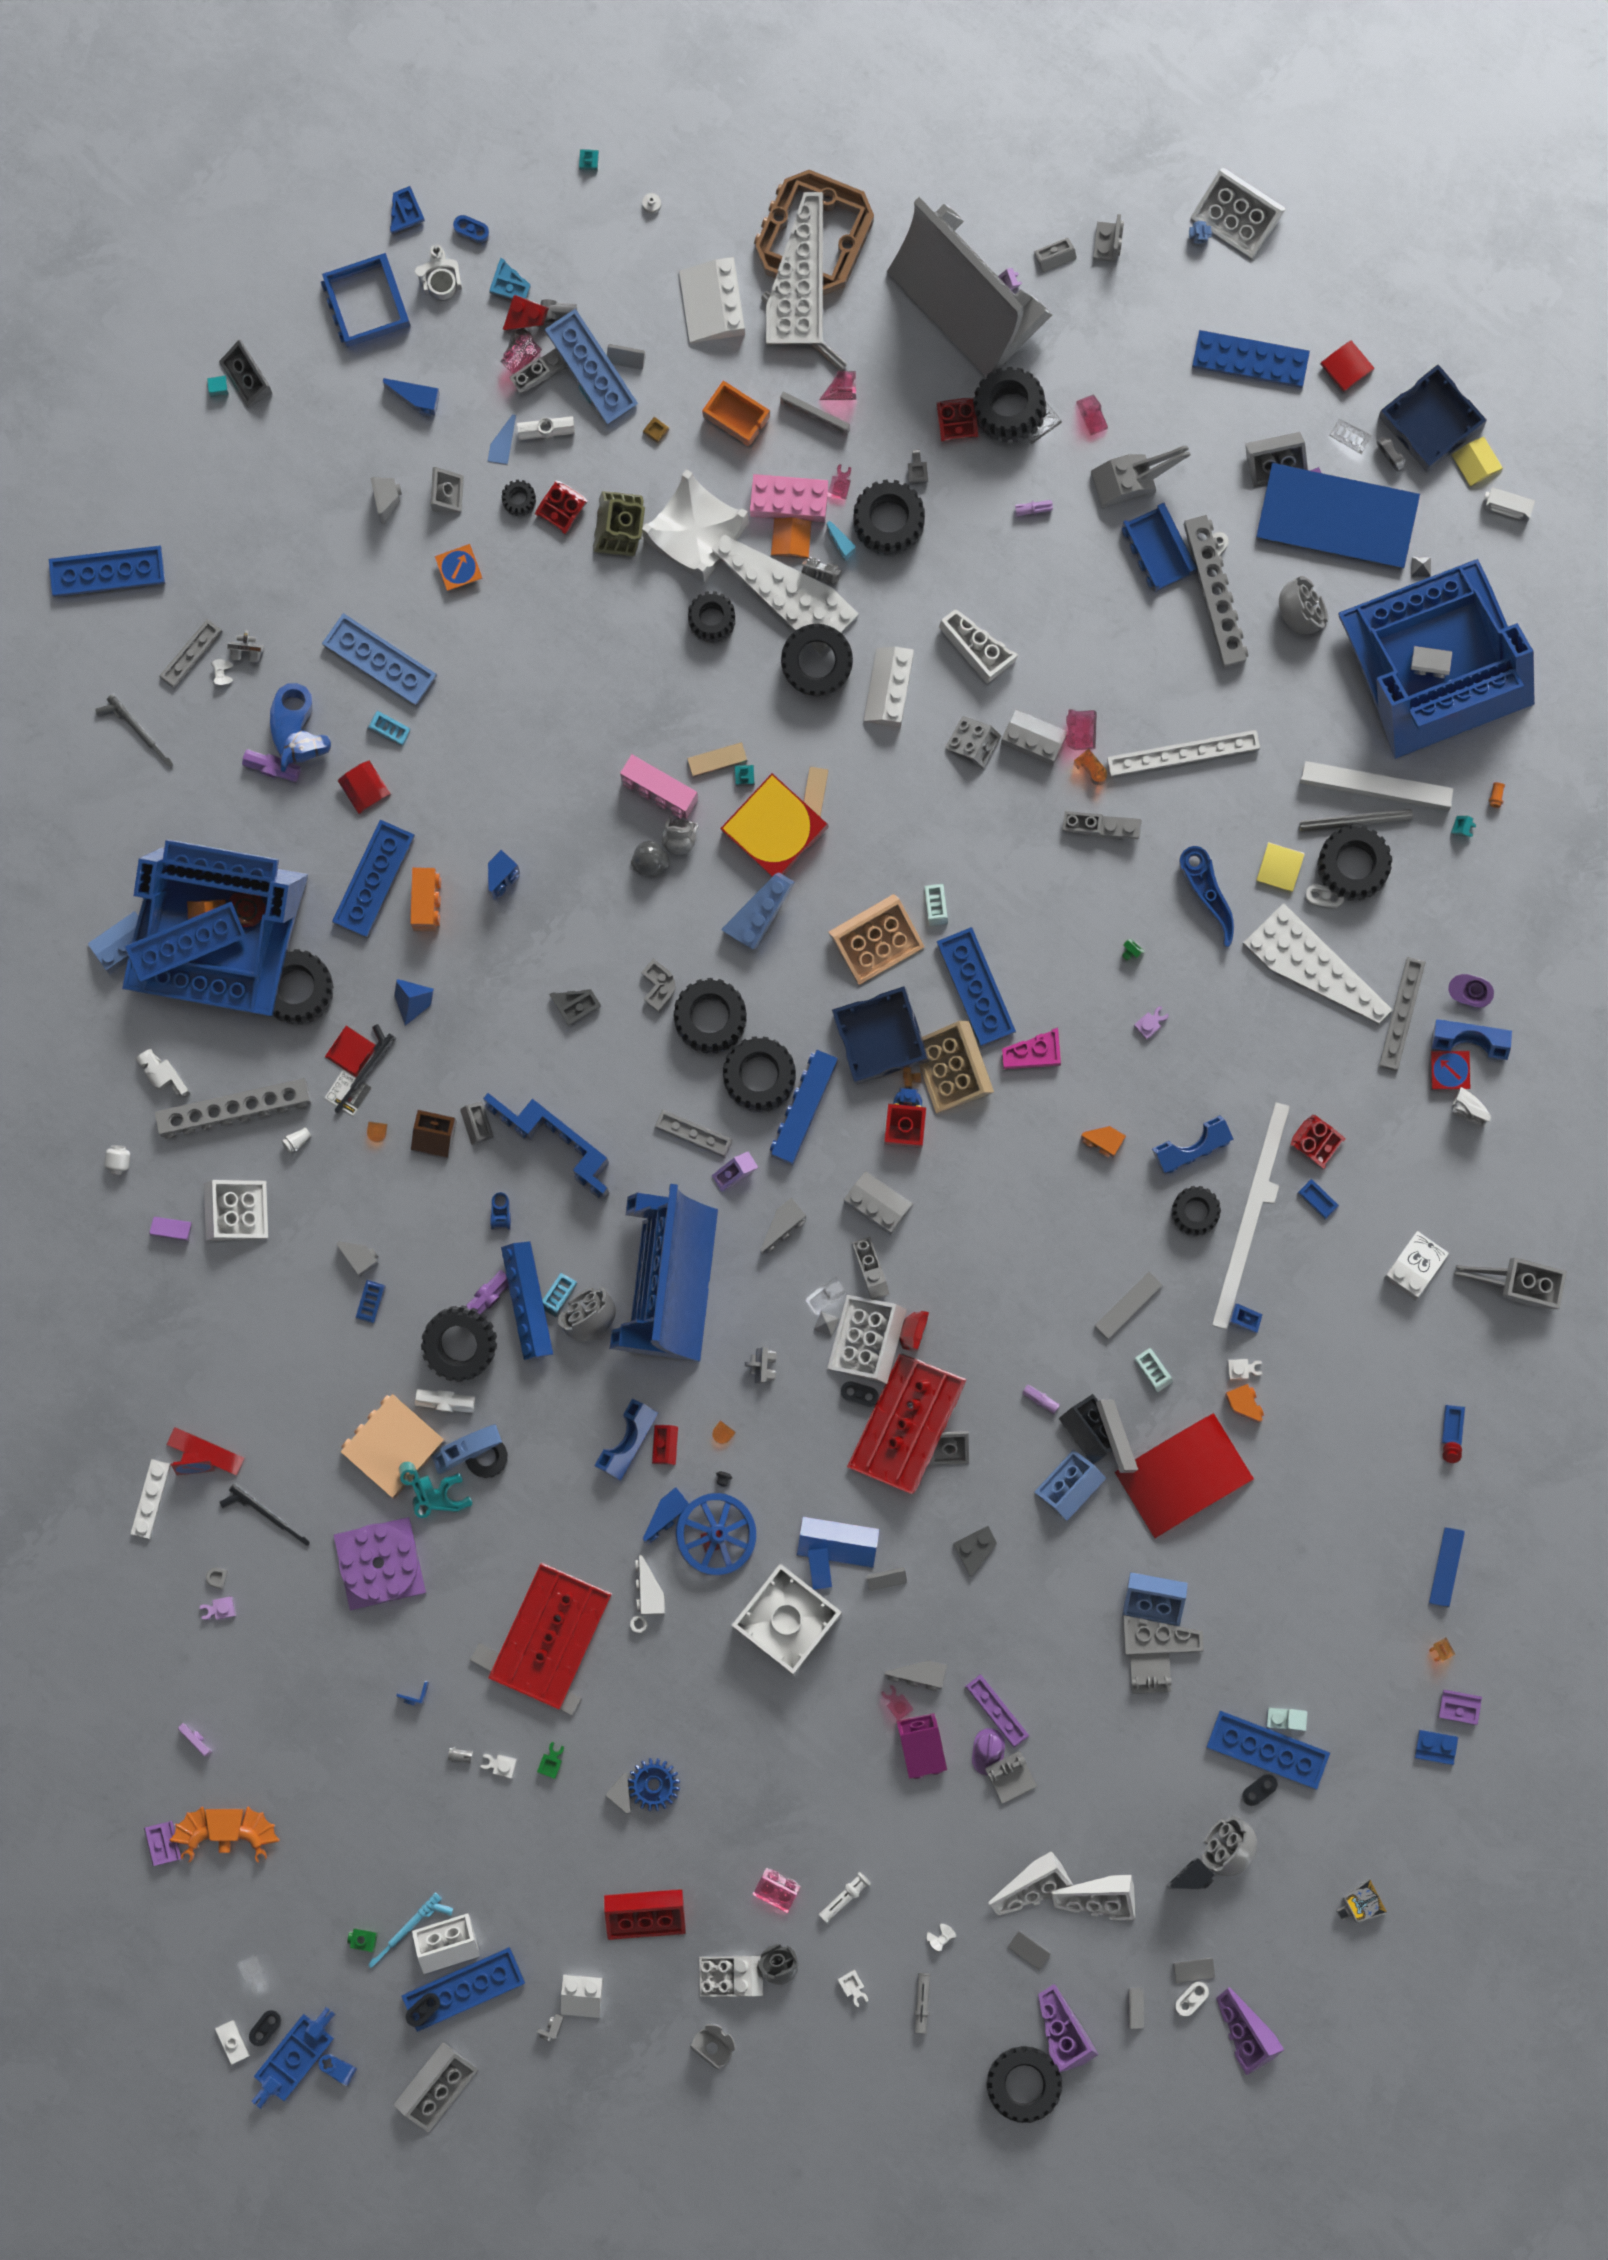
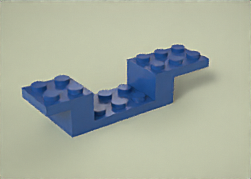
M489 1093L485 1095L483 1099L486 1109L494 1116L496 1113L500 1115L499 1118L508 1127L511 1125L515 1127L514 1130L523 1139L527 1137L531 1140L540 1127L545 1124V1127L552 1133L557 1131L560 1139L567 1145L572 1143L575 1151L583 1156L573 1169L575 1180L582 1186L588 1185L590 1192L597 1198L601 1196L605 1199L608 1196V1188L597 1180L598 1176L609 1164L606 1156L533 1098L517 1116Z

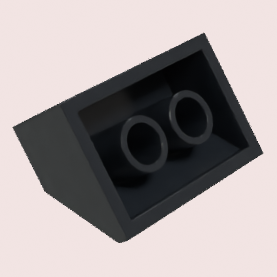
M1094 1394L1085 1398L1059 1417L1063 1426L1093 1465L1113 1452L1096 1404L1098 1399Z
M1194 1858L1166 1886L1169 1889H1206L1213 1883L1212 1877L1214 1874L1199 1858Z

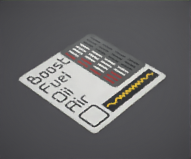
M342 1070L325 1096V1099L337 1106L350 1090V1086L356 1077ZM362 1082L359 1088L352 1093L343 1105V1110L353 1116L371 1090V1086Z

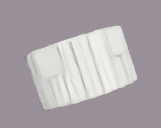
M635 1616L630 1621V1627L636 1633L644 1632L648 1625L646 1619L642 1616ZM641 1620L643 1627L641 1629L635 1628V1621Z

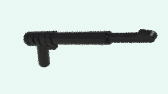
M379 1024L372 1027L379 1041L374 1047L375 1054L335 1108L336 1113H339L344 1108L343 1105L352 1093L359 1088L380 1058L390 1048V1045L394 1043L393 1041L396 1040V1037L391 1033L385 1038Z
M235 1483L229 1489L231 1493L233 1492V1495L219 1501L222 1508L237 1501L243 1506L250 1505L306 1546L310 1544L306 1537H301L289 1528L286 1522L256 1501L254 1497L250 1496V1494L246 1493Z

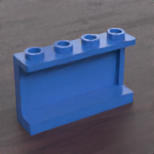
M1165 503L1157 505V509L1133 520L1123 521L1121 531L1123 536L1128 538L1131 543L1129 547L1132 554H1136L1139 559L1137 563L1140 570L1145 571L1147 575L1146 582L1149 588L1153 587L1154 591L1157 592L1196 574L1197 568Z

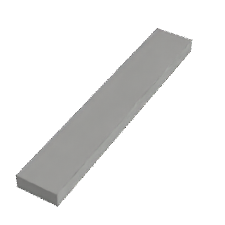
M1410 957L1406 958L1379 1063L1381 1068L1398 1071L1426 961Z
M479 1643L470 1660L492 1671L499 1653ZM568 1691L560 1709L573 1716L582 1698Z

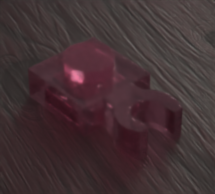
M839 464L837 467L838 477L832 476L828 495L846 500L851 480L846 478L851 475V467H848V471L843 473L841 471L842 465Z
M890 1685L892 1694L888 1696L884 1691L881 1694L885 1699L890 1700L887 1707L897 1721H899L914 1709L903 1694L897 1697L895 1687Z

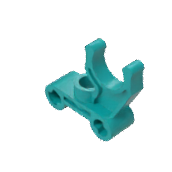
M404 1462L399 1466L401 1482L405 1485H412L417 1495L412 1501L414 1513L417 1517L426 1518L430 1515L431 1510L458 1512L463 1508L472 1506L473 1503L470 1496L459 1501L451 1500L447 1496V1490L450 1486L463 1481L461 1473L445 1477L440 1482L439 1488L434 1489L429 1476L420 1478L413 1463Z

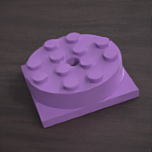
M410 1517L381 1524H370L360 1529L334 1534L340 1573L344 1581L350 1611L426 1593ZM378 1557L384 1561L381 1568H375L373 1565Z

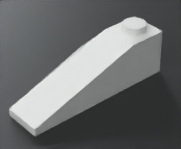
M1051 1851L1031 1863L989 1901V1905L999 1916L1020 1910L1027 1904L1033 1903L1038 1905L1041 1900L1048 1898L1053 1900L1052 1891L1073 1886L1061 1862Z
M1112 1875L1052 1891L1055 1908L1077 1913L1082 1910L1091 1912L1092 1916H1098V1914L1106 1915L1111 1920H1135V1893L1132 1875Z

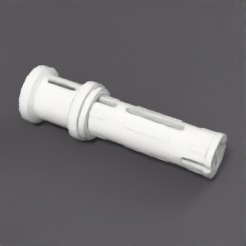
M860 1871L850 1884H846V1889L819 1913L826 1923L853 1897L858 1898L859 1893L866 1886L871 1885L869 1880Z

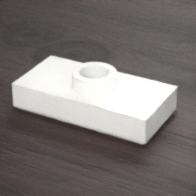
M234 2020L215 2028L231 2065L250 2056Z

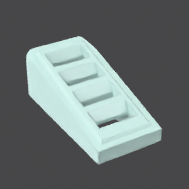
M944 885L924 886L929 926L948 924ZM941 892L939 895L929 896V893ZM942 900L941 902L930 903V901ZM940 907H942V909H940V910H932V911H931L932 908H940Z
M1151 1348L1134 1358L1157 1392L1173 1383L1171 1376ZM1150 1356L1153 1358L1143 1365L1142 1362ZM1154 1363L1157 1364L1155 1367H1153V1368L1150 1369L1149 1371L1147 1370V1368L1150 1367L1151 1365H1153ZM1158 1370H1161V1371H1162V1372H1160L1159 1374H1157V1375L1154 1376V1377L1151 1376L1152 1374H1154V1373L1157 1372ZM1165 1376L1164 1379H1162L1161 1381H1159L1158 1383H1156V1381H1158L1159 1379H1161L1162 1377Z

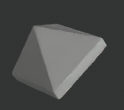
M1412 557V576L1431 577V558Z
M821 1312L814 1330L832 1337L839 1318Z

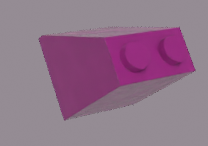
M935 1713L896 1721L909 1779H919L928 1774L937 1775L947 1770Z

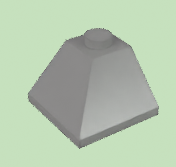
M372 477L370 479L381 523L384 524L400 502L398 496L402 495L400 484H396L394 478Z

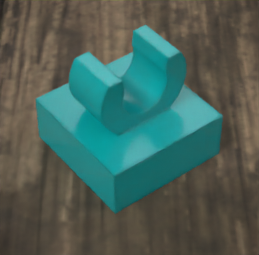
M580 149L579 170H598L599 150Z
M754 765L735 766L736 786L755 785Z
M1468 815L1457 816L1451 834L1473 837V834L1469 831L1470 828H1476V824L1473 823L1474 818Z

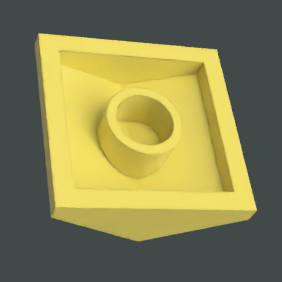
M1484 437L1469 442L1451 454L1470 487L1503 469Z

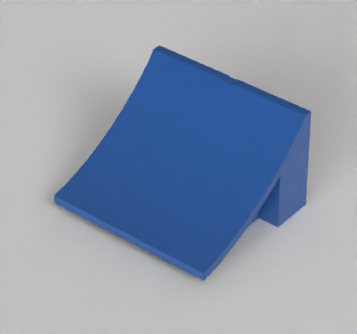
M1478 559L1338 613L1368 683L1395 759L1535 704L1534 651L1518 623L1511 626L1507 625L1493 589ZM1414 646L1452 651L1449 675H1445V678L1434 677L1432 672H1426V675L1414 674V670L1410 669Z
M165 840L164 848H159L138 859L133 896L141 897L143 901L132 943L188 920L187 901L226 899V903H228L236 894L248 893L257 896L263 902L265 912L262 915L261 922L257 925L242 927L246 938L139 982L128 957L122 989L272 1016L289 940L307 883L308 874L278 869L279 859ZM249 899L239 900L234 906L237 916L241 920H252L257 915V906ZM240 903H251L255 909L254 914L249 918L241 917L237 912V907ZM244 907L243 911L248 912L249 909L247 907Z
M677 1184L669 1185V1197L637 1192L627 1197L625 1214L626 1216L646 1218V1220L642 1221L631 1321L611 1330L609 1349L700 1362L718 1209L685 1196L678 1190Z

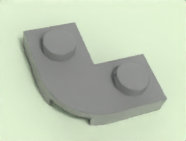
M653 958L641 972L644 977L655 985L644 998V1001L660 1012L674 994L675 980L671 972Z

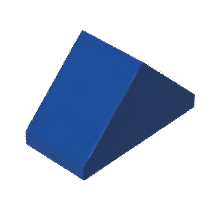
M1235 1303L1229 1325L1258 1333L1263 1314Z

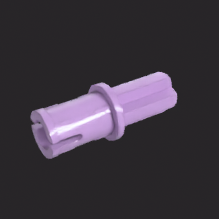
M1051 500L1018 504L1015 505L1017 517L1030 514L1035 516L1036 513L1052 511L1053 503Z
M1027 1385L1023 1390L1022 1394L1037 1403L1036 1406L1040 1405L1053 1415L1060 1405L1047 1397L1046 1393L1043 1394L1030 1385Z

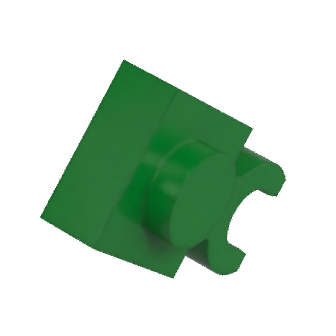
M551 1742L549 1745L550 1755L543 1754L537 1772L556 1779L562 1760L557 1758L564 1752V1746H561L560 1750L555 1752L553 1750L555 1743Z

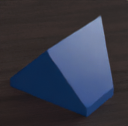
M397 979L394 997L406 1026L431 1005L434 989Z

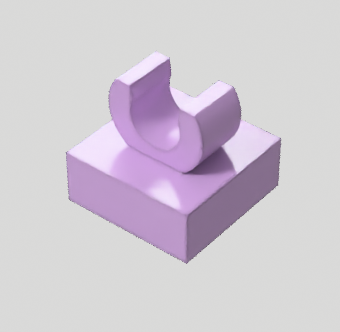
M1013 268L1006 269L998 276L1011 291L1022 284L1021 281L1017 282L1016 277L1019 273L1014 272Z

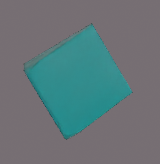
M226 375L207 378L210 397L229 394Z

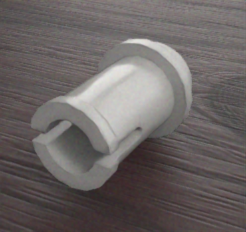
M455 1747L453 1749L449 1748L448 1760H452L451 1762L471 1763L473 1751L458 1750Z

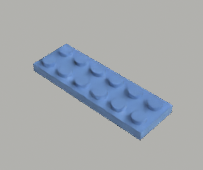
M576 309L544 329L606 425L638 404Z
M344 613L322 642L324 647L415 706H417L437 677L435 672Z

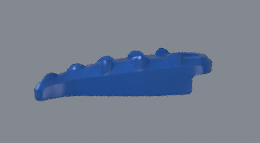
M1188 847L1180 855V868L1196 897L1221 926L1224 947H1229L1233 940L1234 919L1231 909L1218 886L1212 859H1210L1208 853L1202 847ZM1192 856L1199 858L1200 862L1196 867L1191 866L1189 863V859Z

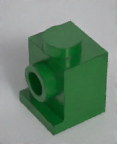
M354 1928L353 1932L348 1934L347 1943L350 1944V1948L374 1952L378 1933ZM360 1936H363L365 1938V1942L363 1944H360L358 1942V1938Z

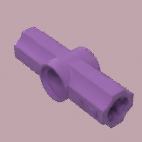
M248 749L244 753L242 766L261 771L262 774L269 777H280L295 783L301 771V766L290 763L286 771L281 772V758L271 754L264 755Z
M500 1270L487 1284L485 1283L475 1293V1297L466 1305L468 1309L475 1308L479 1314H482L486 1309L491 1308L500 1298V1294L509 1286L506 1274Z

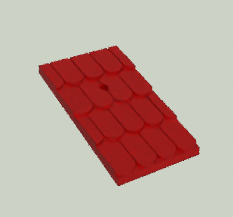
M899 1354L889 1375L888 1382L880 1394L847 1467L907 1493H915L926 1467L931 1461L941 1434L947 1426L951 1413L957 1405L967 1379L905 1354Z
M541 1562L488 1678L556 1709H560L612 1593ZM556 1615H559L561 1617V1620H558L556 1618Z

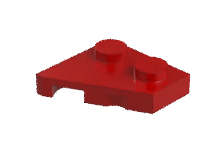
M514 295L503 330L543 326L549 308Z

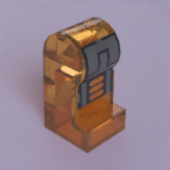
M1087 749L1074 760L1073 764L1076 768L1080 769L1083 767L1090 775V780L1094 785H1102L1106 782L1107 771L1090 749Z

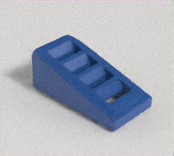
M366 1280L356 1318L371 1323L375 1322L386 1289L385 1285ZM370 1287L379 1290V1293L369 1291ZM367 1295L376 1297L377 1300L367 1299ZM365 1302L375 1305L374 1309L364 1306ZM362 1310L372 1312V1316L363 1314Z

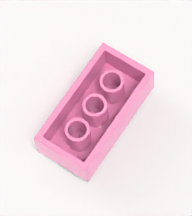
M753 474L750 517L772 519L794 517L825 523L828 480Z
M631 754L620 772L624 787L631 791L633 789L640 792L639 795L646 800L651 798L656 801L655 804L664 810L668 808L679 819L682 817L687 819L698 802V794L695 790Z

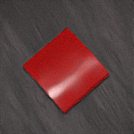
M1352 340L1341 346L1320 363L1343 392L1356 385L1360 379L1375 369Z

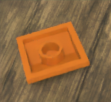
M794 517L774 518L771 556L809 559L812 521Z

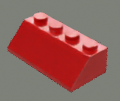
M683 1889L604 1895V1912L608 1940L686 1934Z

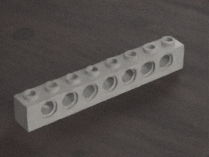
M1207 515L1185 520L1183 524L1192 558L1197 568L1198 580L1222 667L1227 668L1245 663L1246 657L1249 656L1248 650L1241 641L1244 638L1243 632L1237 626L1238 614L1236 609L1233 610L1232 608L1233 596L1231 591L1228 592L1226 585L1229 583L1226 573L1223 574L1221 567L1224 566L1222 557L1217 554L1216 549L1219 548L1217 539L1212 536L1211 531L1214 530L1212 520H1208ZM1199 533L1205 534L1206 537H1207V540H1205V541H1200V540H1198L1197 534H1199ZM1204 551L1210 552L1211 555H1212V558H1210V559H1205V558H1203L1202 552H1204ZM1209 569L1215 570L1216 573H1217V576H1215V577H1210V576H1208L1207 570H1209ZM1212 588H1220L1222 594L1214 595ZM1217 606H1225L1227 612L1219 613L1217 611ZM1222 624H1230L1232 630L1228 632L1224 631L1222 629ZM1227 642H1235L1237 648L1234 650L1229 649Z
M303 1078L156 1111L155 1117L159 1135L168 1139L176 1137L177 1133L191 1134L195 1132V1129L199 1128L209 1130L214 1128L213 1125L217 1124L227 1126L232 1124V1121L240 1120V1122L251 1120V1117L257 1115L259 1118L267 1117L270 1115V1112L284 1113L289 1111L288 1108H306L307 1104L311 1103L307 1081ZM287 1093H294L295 1096L293 1100H285V1095ZM275 1097L276 1101L273 1105H267V1098ZM250 1101L257 1102V1106L253 1110L247 1108ZM237 1105L238 1111L230 1114V1106ZM214 1109H218V1117L211 1118L210 1112ZM196 1113L201 1115L198 1122L191 1121L192 1115ZM175 1118H181L182 1123L181 1125L175 1127L172 1124L173 1120Z

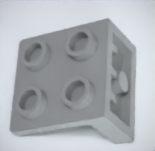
M1117 214L1116 223L1097 221L1093 260L1115 262L1116 256H1120L1124 227L1121 214Z
M962 716L945 748L948 751L970 758L978 767L984 768L1001 735L991 725Z

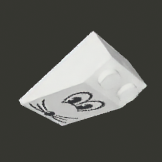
M1417 1231L1384 1278L1416 1300L1449 1253Z

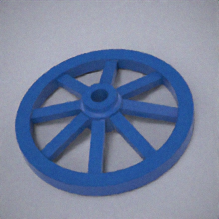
M722 1493L706 1494L694 1499L683 1509L676 1525V1543L683 1559L695 1570L708 1575L728 1574L740 1568L751 1556L756 1543V1526L750 1511L738 1499ZM719 1500L725 1502L718 1524L706 1503L707 1501ZM701 1505L710 1527L687 1518L697 1506ZM733 1505L743 1515L744 1519L724 1527L730 1506ZM747 1524V1543L728 1535V1532ZM684 1526H690L707 1534L702 1538L685 1544ZM717 1530L720 1531L719 1538L716 1536ZM710 1541L708 1550L700 1564L690 1555L688 1550ZM724 1541L745 1549L734 1563H731ZM718 1544L726 1567H707Z

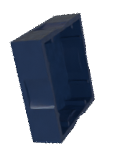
M1439 364L1421 377L1411 389L1400 394L1386 405L1378 416L1426 472H1429L1481 430L1487 421L1473 403L1461 394L1456 384Z
M905 986L881 993L869 1000L857 1001L832 1009L839 1035L846 1049V1057L852 1077L857 1085L929 1062L912 1003Z

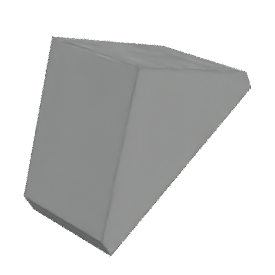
M625 1773L607 1792L606 1796L623 1811L631 1813L628 1774Z

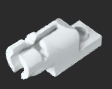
M151 1049L136 1057V1061L141 1068L147 1066L144 1069V1073L152 1086L162 1090L171 1083H174L171 1086L177 1095L181 1093L183 1097H186L190 1094L167 1059L162 1062Z

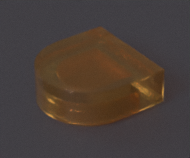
M368 1122V1138L376 1143L383 1141L387 1134L388 1124Z
M720 1420L714 1428L712 1435L717 1443L726 1444L736 1432Z

